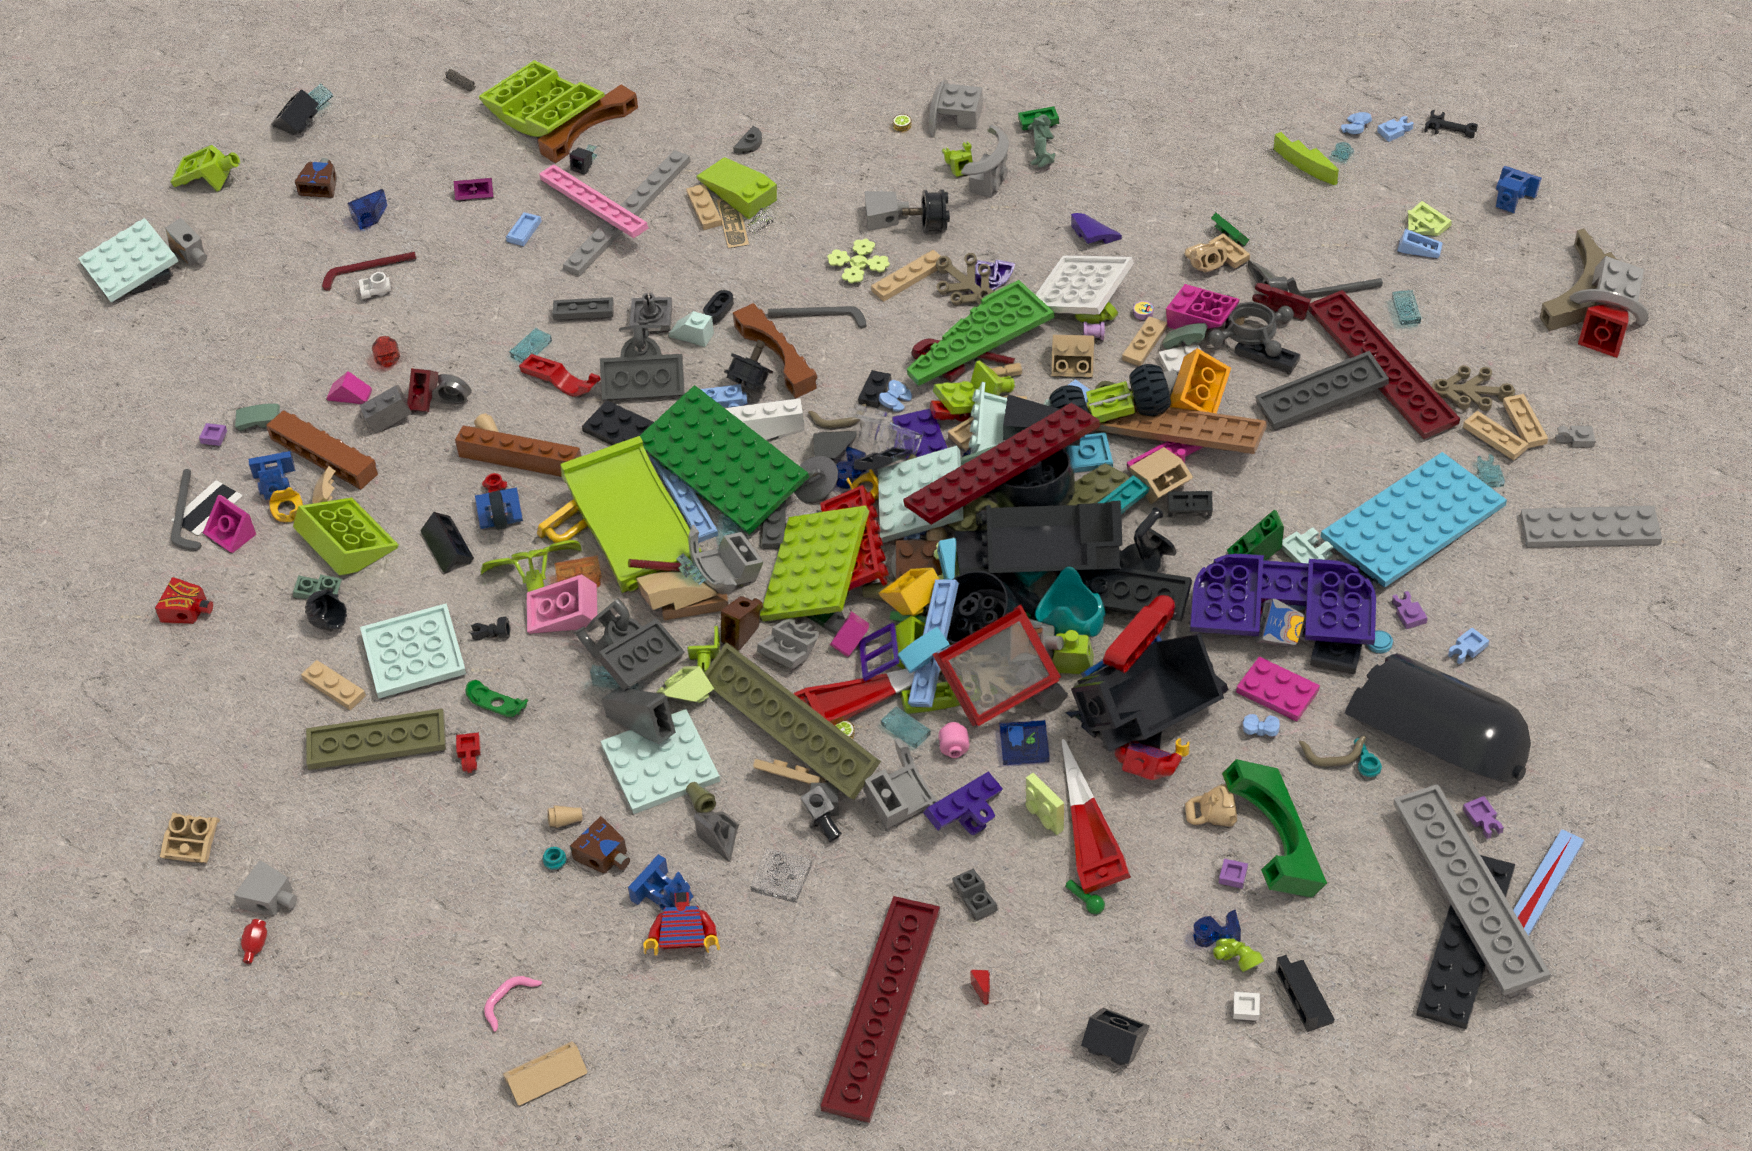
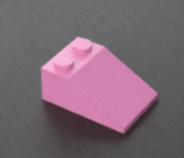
M582 574L527 592V632L530 634L577 630L584 626L586 628L592 619L597 616V584Z

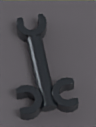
M1435 110L1430 112V121L1425 123L1424 131L1427 132L1428 129L1433 128L1436 135L1441 127L1463 132L1468 138H1474L1478 128L1476 123L1463 125L1444 120L1445 112L1437 116L1435 115Z

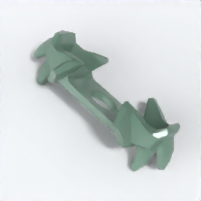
M1046 115L1035 118L1031 125L1028 126L1029 130L1034 129L1035 146L1033 150L1037 156L1031 161V165H1038L1039 168L1052 164L1056 156L1055 153L1050 154L1046 151V139H1054L1049 129L1051 121Z

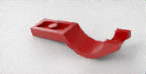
M531 354L519 365L522 373L549 381L561 392L569 396H579L588 393L601 380L599 375L593 373L589 375V380L577 379L565 369L562 363Z

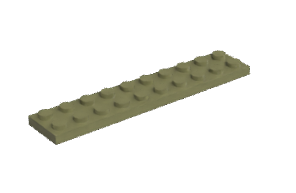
M725 643L704 673L715 692L849 798L855 800L864 787L865 780L874 773L881 763L873 754L730 644Z

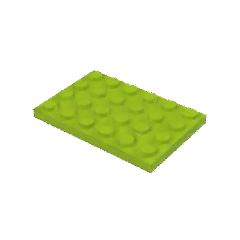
M866 506L788 518L783 543L780 545L760 613L763 622L843 611L869 514Z

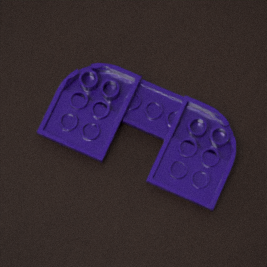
M1229 554L1213 560L1212 564L1206 568L1203 567L1195 579L1190 632L1259 637L1261 603L1274 598L1286 605L1306 606L1305 640L1374 645L1375 590L1368 578L1365 579L1358 573L1359 569L1350 564L1323 559H1309L1308 563L1263 560L1264 555Z

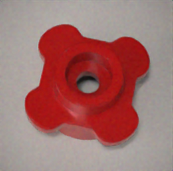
M492 473L485 478L482 485L490 493L505 489L507 482L502 480L500 474Z

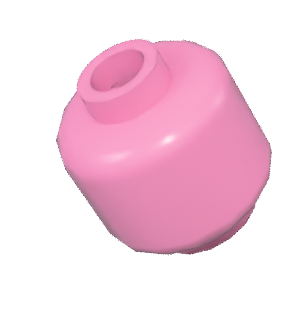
M951 722L941 728L938 739L939 748L944 755L958 758L969 750V735L963 725Z

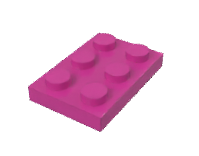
M1258 657L1238 684L1236 693L1297 722L1319 692L1320 685L1262 657Z

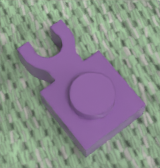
M1409 591L1404 592V600L1399 599L1397 594L1392 596V603L1397 607L1396 614L1405 629L1427 623L1428 617L1418 601L1411 602Z
M1485 796L1463 804V812L1475 828L1478 826L1483 828V835L1486 839L1491 838V828L1495 829L1498 834L1503 833L1504 827L1499 821L1495 820L1497 813Z

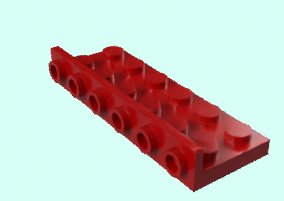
M863 485L820 503L822 512L866 506L869 510L848 591L876 579H879L881 584L885 586L887 585L886 576L889 575L887 567L883 563V561H886V557L881 549L883 546L882 539L878 534L881 530L875 519L878 517L877 511L873 506L875 499L871 491L867 492Z

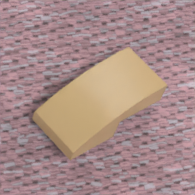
M330 466L320 476L314 487L312 503L331 501L333 498L330 495L334 490V487L331 485L334 480L331 477L335 470Z

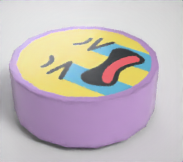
M1140 301L1134 305L1133 314L1137 319L1147 320L1149 316H1153L1154 307L1150 302Z

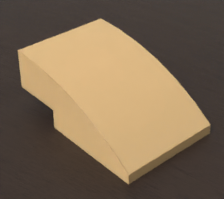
M668 571L636 578L640 593L652 610L668 604H672L675 610L717 595L716 591L696 573Z

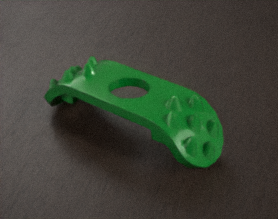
M478 680L469 681L465 688L466 696L473 704L506 717H514L516 714L520 715L521 709H525L529 701L527 698L524 700L519 698L513 699L489 690L488 687ZM494 700L504 701V704L498 707L493 706L491 703Z

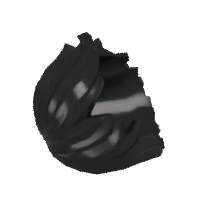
M331 587L317 591L308 597L305 605V614L307 615L308 622L317 628L339 630L340 626L346 623L345 617H347V614L345 613H347L345 604L338 599L339 595L333 594Z

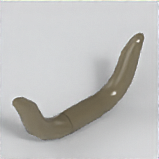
M862 404L856 414L850 418L824 420L816 412L808 411V414L821 427H846L854 425L862 419L866 404Z
M1362 736L1356 741L1354 749L1350 754L1338 757L1320 758L1314 755L1306 742L1299 741V744L1306 758L1312 764L1320 767L1342 766L1354 762L1360 756L1366 736Z

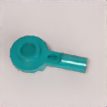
M1363 744L1358 771L1366 777L1378 776L1382 770L1380 760L1374 754L1369 753L1365 744Z

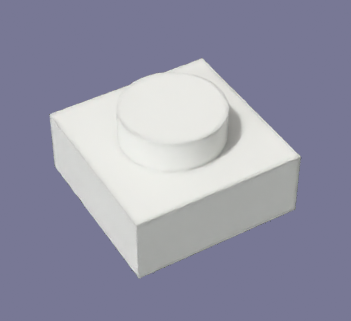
M1234 992L1233 1019L1259 1021L1260 993Z

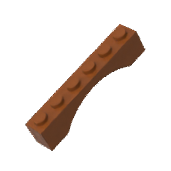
M622 84L611 90L604 97L539 138L540 154L556 164L570 154L574 141L588 128L606 120L626 117L638 109L636 93Z
M752 303L733 312L734 327L744 339L765 342V346L772 349L780 357L785 366V387L795 399L817 389L816 380L818 377L815 370L809 368L804 357L797 354L795 347L786 341L782 332L779 333L774 323L766 318L762 309H758Z

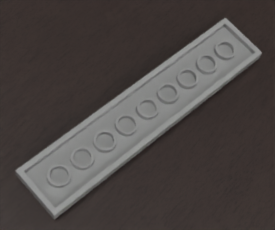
M1436 784L1394 798L1393 805L1503 996L1550 980L1551 973L1439 785Z

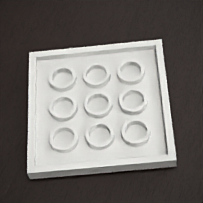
M1062 256L1036 293V296L1051 308L1054 313L1100 314L1133 266L1132 257Z

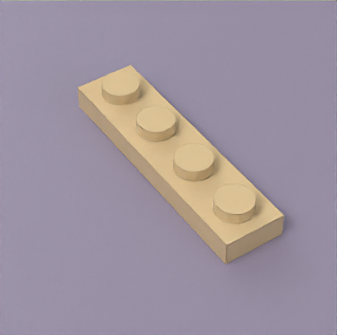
M934 250L926 253L871 285V291L883 302L938 271L936 261L941 255Z

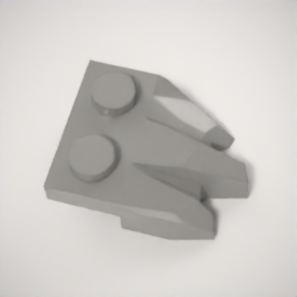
M789 618L772 627V634L757 644V652L783 664L785 667L793 669L808 658L818 639L819 632L811 631L812 624L809 621L795 624V620Z

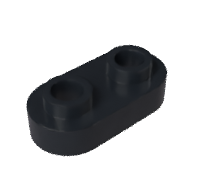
M728 290L716 292L704 306L703 314L712 316V322L720 321L734 304L733 294Z

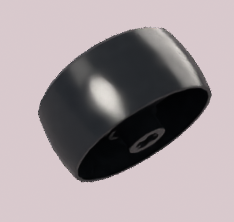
M1061 449L994 488L998 505L1001 508L1067 505L1075 493V474L1068 453Z
M970 571L953 578L952 580H956L959 584L947 641L951 646L973 634L975 627L980 626L981 629L1012 612L1015 607L1020 605L1012 590L1000 578L984 571ZM986 603H992L990 606L986 607ZM993 615V619L991 621H987V618ZM1011 626L968 650L973 655H987L992 652L1001 653L1011 644Z

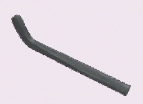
M1293 277L1287 280V287L1290 293L1306 298L1331 295L1341 290L1349 292L1383 285L1382 279L1378 278L1300 291Z
M854 306L768 309V317L852 315L860 329L867 327L863 313Z
M184 469L171 540L177 547L198 551L202 546L200 542L181 537L191 470Z

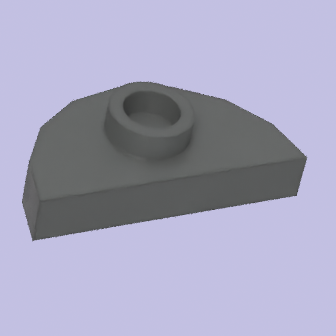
M753 125L733 147L734 153L743 154V151L752 150L753 152L758 149L762 144V133L759 128Z

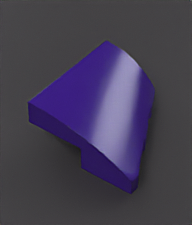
M1071 214L1072 228L1079 238H1084L1087 244L1103 240L1105 244L1122 239V235L1119 232L1086 214Z

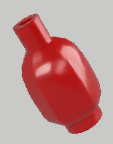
M252 919L251 924L244 928L241 947L245 952L243 962L246 964H252L254 955L258 954L264 947L267 929L265 927L266 922L263 920Z

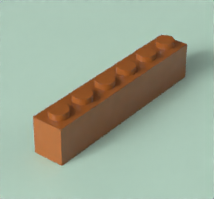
M283 410L266 425L271 440L324 470L330 466L335 470L333 475L360 490L378 475L376 462L372 457L365 456L356 448H351L344 444L340 439L329 436L323 430L320 431L311 423L302 421L295 414H290Z
M465 425L461 427L455 439L458 455L461 458L562 477L560 464L581 457L580 447Z

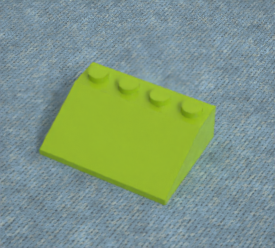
M352 497L298 506L293 528L338 575L358 572L396 550L399 546Z

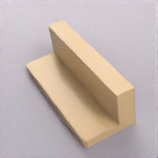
M571 1041L503 1073V1076L513 1093L516 1103L522 1105L587 1074V1069L577 1045Z

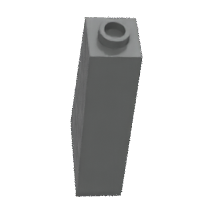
M618 687L601 698L606 717L658 745L676 733L667 696L664 694L634 689L624 691L621 687Z

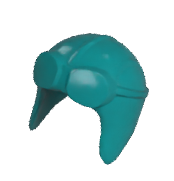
M1073 567L1063 569L1035 611L1036 621L1054 626V636L1058 633L1065 634L1069 630H1075L1079 635L1095 637L1101 632L1104 624L1103 618L1106 616L1100 595L1092 593L1083 584L1081 577Z

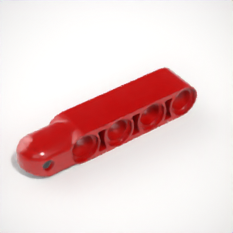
M1159 595L1148 606H1144L1108 647L1103 657V663L1109 667H1114L1122 673H1126L1173 617L1175 610L1174 600L1169 596Z

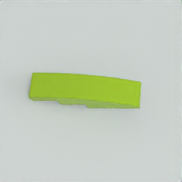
M1282 132L1275 134L1273 149L1285 160L1319 180L1331 185H1337L1339 169L1317 148L1309 150L1300 140L1291 142Z
M976 674L971 675V680L976 685L974 694L969 696L971 702L981 698L979 680ZM958 675L957 677L959 678V680H960V682H961V684H962V683H963V681H962V676H961V675ZM948 682L937 683L932 707H911L908 704L911 690L902 691L900 696L905 714L930 712L960 705ZM989 683L991 694H997V688Z

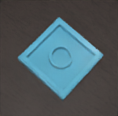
M1106 432L1085 435V438L1082 437L1080 440V446L1068 445L1065 447L1071 459L1074 473L1093 471L1105 463L1113 467Z

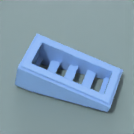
M1405 229L1400 238L1397 251L1439 258L1443 243Z

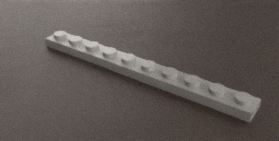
M674 150L620 206L639 216L691 162L690 156ZM604 221L563 263L564 270L581 276L623 231Z

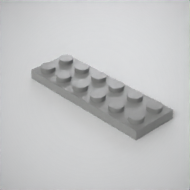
M1654 506L1521 509L1520 513L1527 548L1661 545L1662 541Z

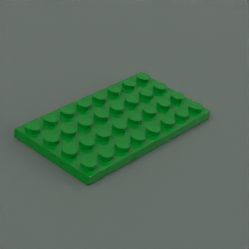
M696 385L689 389L640 435L647 454L748 535L810 477L807 471Z

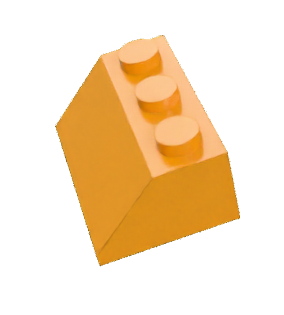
M1196 348L1183 358L1170 397V407L1217 414L1231 367Z

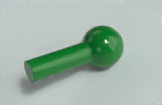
M1071 879L1066 883L1065 887L1086 903V909L1089 913L1096 915L1104 910L1105 901L1101 896L1085 894L1083 888Z

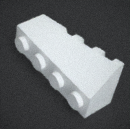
M800 398L725 408L767 441L774 437L780 439L804 431Z

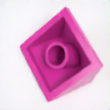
M218 495L203 533L229 552L234 553L253 538L256 532L248 513L222 495Z

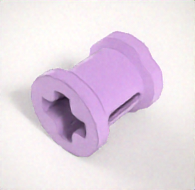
M1084 322L1083 335L1095 336V338L1104 340V322L1100 324Z

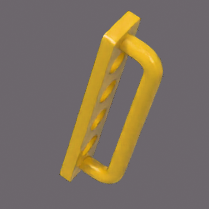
M573 499L540 523L537 535L541 539L547 535L550 540L558 543L570 540L588 525L583 518L562 535L554 531L555 528L579 511Z

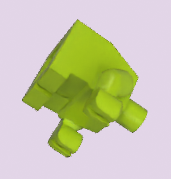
M968 141L962 144L965 150L950 151L948 147H946V150L942 149L944 160L950 165L951 171L956 177L964 175L961 174L964 166L973 162L971 155L972 145Z

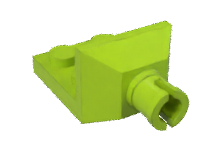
M213 145L207 146L182 157L170 183L177 187L182 184L186 185L191 180L203 177L218 192L222 188L230 170L239 166L240 158L234 152L225 156Z
M976 361L970 382L935 384L933 392L951 414L971 413L975 404L972 401L975 389H979L982 382H985L984 392L1000 396L1002 392H1013L1015 383L1011 376L999 377L984 363Z

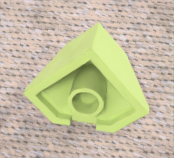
M684 666L664 682L666 685L665 689L661 687L657 693L664 694L668 698L700 703L710 696L708 693L714 688L700 666Z

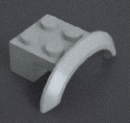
M947 80L940 82L934 91L928 125L931 136L935 138L938 113L957 115L958 128L976 129L983 106L982 87L948 84Z
M993 125L989 126L988 132L993 134L999 141L996 150L991 155L984 153L980 161L966 164L961 171V174L970 175L969 187L971 193L990 198L995 191H998L1000 182L1006 178L1008 172L1006 161L1009 140L1003 130Z
M1607 256L1595 267L1592 285L1597 286V289L1581 290L1569 297L1570 300L1578 304L1602 302L1616 305L1632 313L1636 318V323L1640 325L1646 324L1649 318L1647 309L1638 302L1644 269Z
M692 525L688 538L690 556L699 575L717 593L729 594L735 590L738 584L756 581L763 561L742 532L724 535L719 549L699 552V531L695 525Z
M897 738L894 739L895 747L903 768L889 775L885 769L875 773L865 780L863 789L886 829L925 810L938 801L919 774L908 745Z

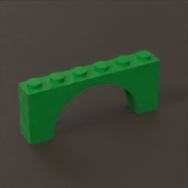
M1235 759L1222 773L1229 792L1247 799L1258 807L1272 822L1283 843L1284 856L1276 855L1261 869L1269 890L1313 898L1327 884V881L1279 769Z

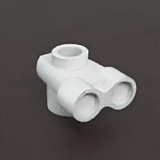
M382 272L372 274L370 279L359 280L362 299L371 298L373 295L384 296L387 292L391 291L389 277H386Z

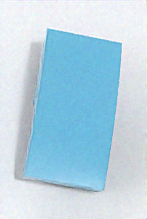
M936 627L908 645L898 654V657L908 672L912 673L929 664L930 659L933 658V653L948 648L950 644L939 628Z

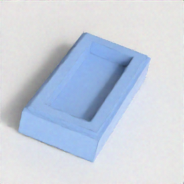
M523 212L507 234L506 241L525 246L542 222L541 216Z

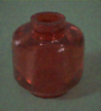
M381 336L372 344V353L376 364L391 367L400 359L399 347L395 339L389 336Z

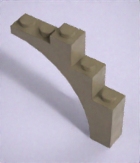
M1584 228L1577 230L1574 243L1583 264L1582 276L1570 290L1555 299L1542 303L1540 319L1549 331L1584 322L1587 309L1597 306V302L1578 304L1570 300L1569 297L1581 290L1597 289V286L1592 285L1595 267L1605 256L1616 259L1612 252L1604 254L1603 250L1598 247L1593 237Z

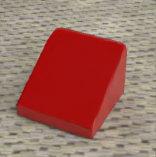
M971 970V984L982 1003L988 1005L990 972L988 970Z

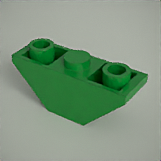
M1273 510L1227 549L1228 554L1264 555L1263 560L1267 561L1279 551L1283 543L1284 525L1278 512Z

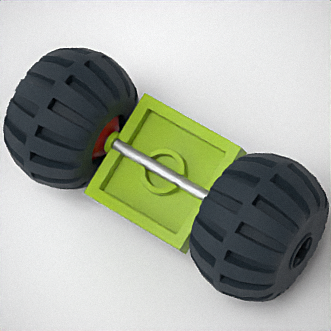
M1154 364L1141 365L1130 373L1129 380L1132 391H1129L1127 381L1086 392L1088 399L1086 405L1084 394L1080 387L1065 385L1057 388L1049 397L1051 407L1061 409L1073 403L1086 412L1091 411V414L1099 419L1100 422L1135 413L1133 399L1138 412L1146 416H1156L1163 413L1171 405L1169 388L1163 369Z

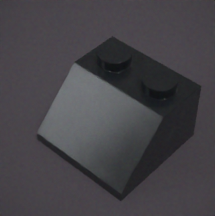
M301 89L290 98L271 125L292 135L297 132L301 133L307 126L306 120L308 118L312 119L318 112L316 107L319 103Z
M1102 1008L1089 1018L1081 1046L1088 1048L1087 1051L1091 1054L1098 1056L1103 1054L1111 1057V1061L1120 1065L1129 1064L1135 1059L1150 1025Z

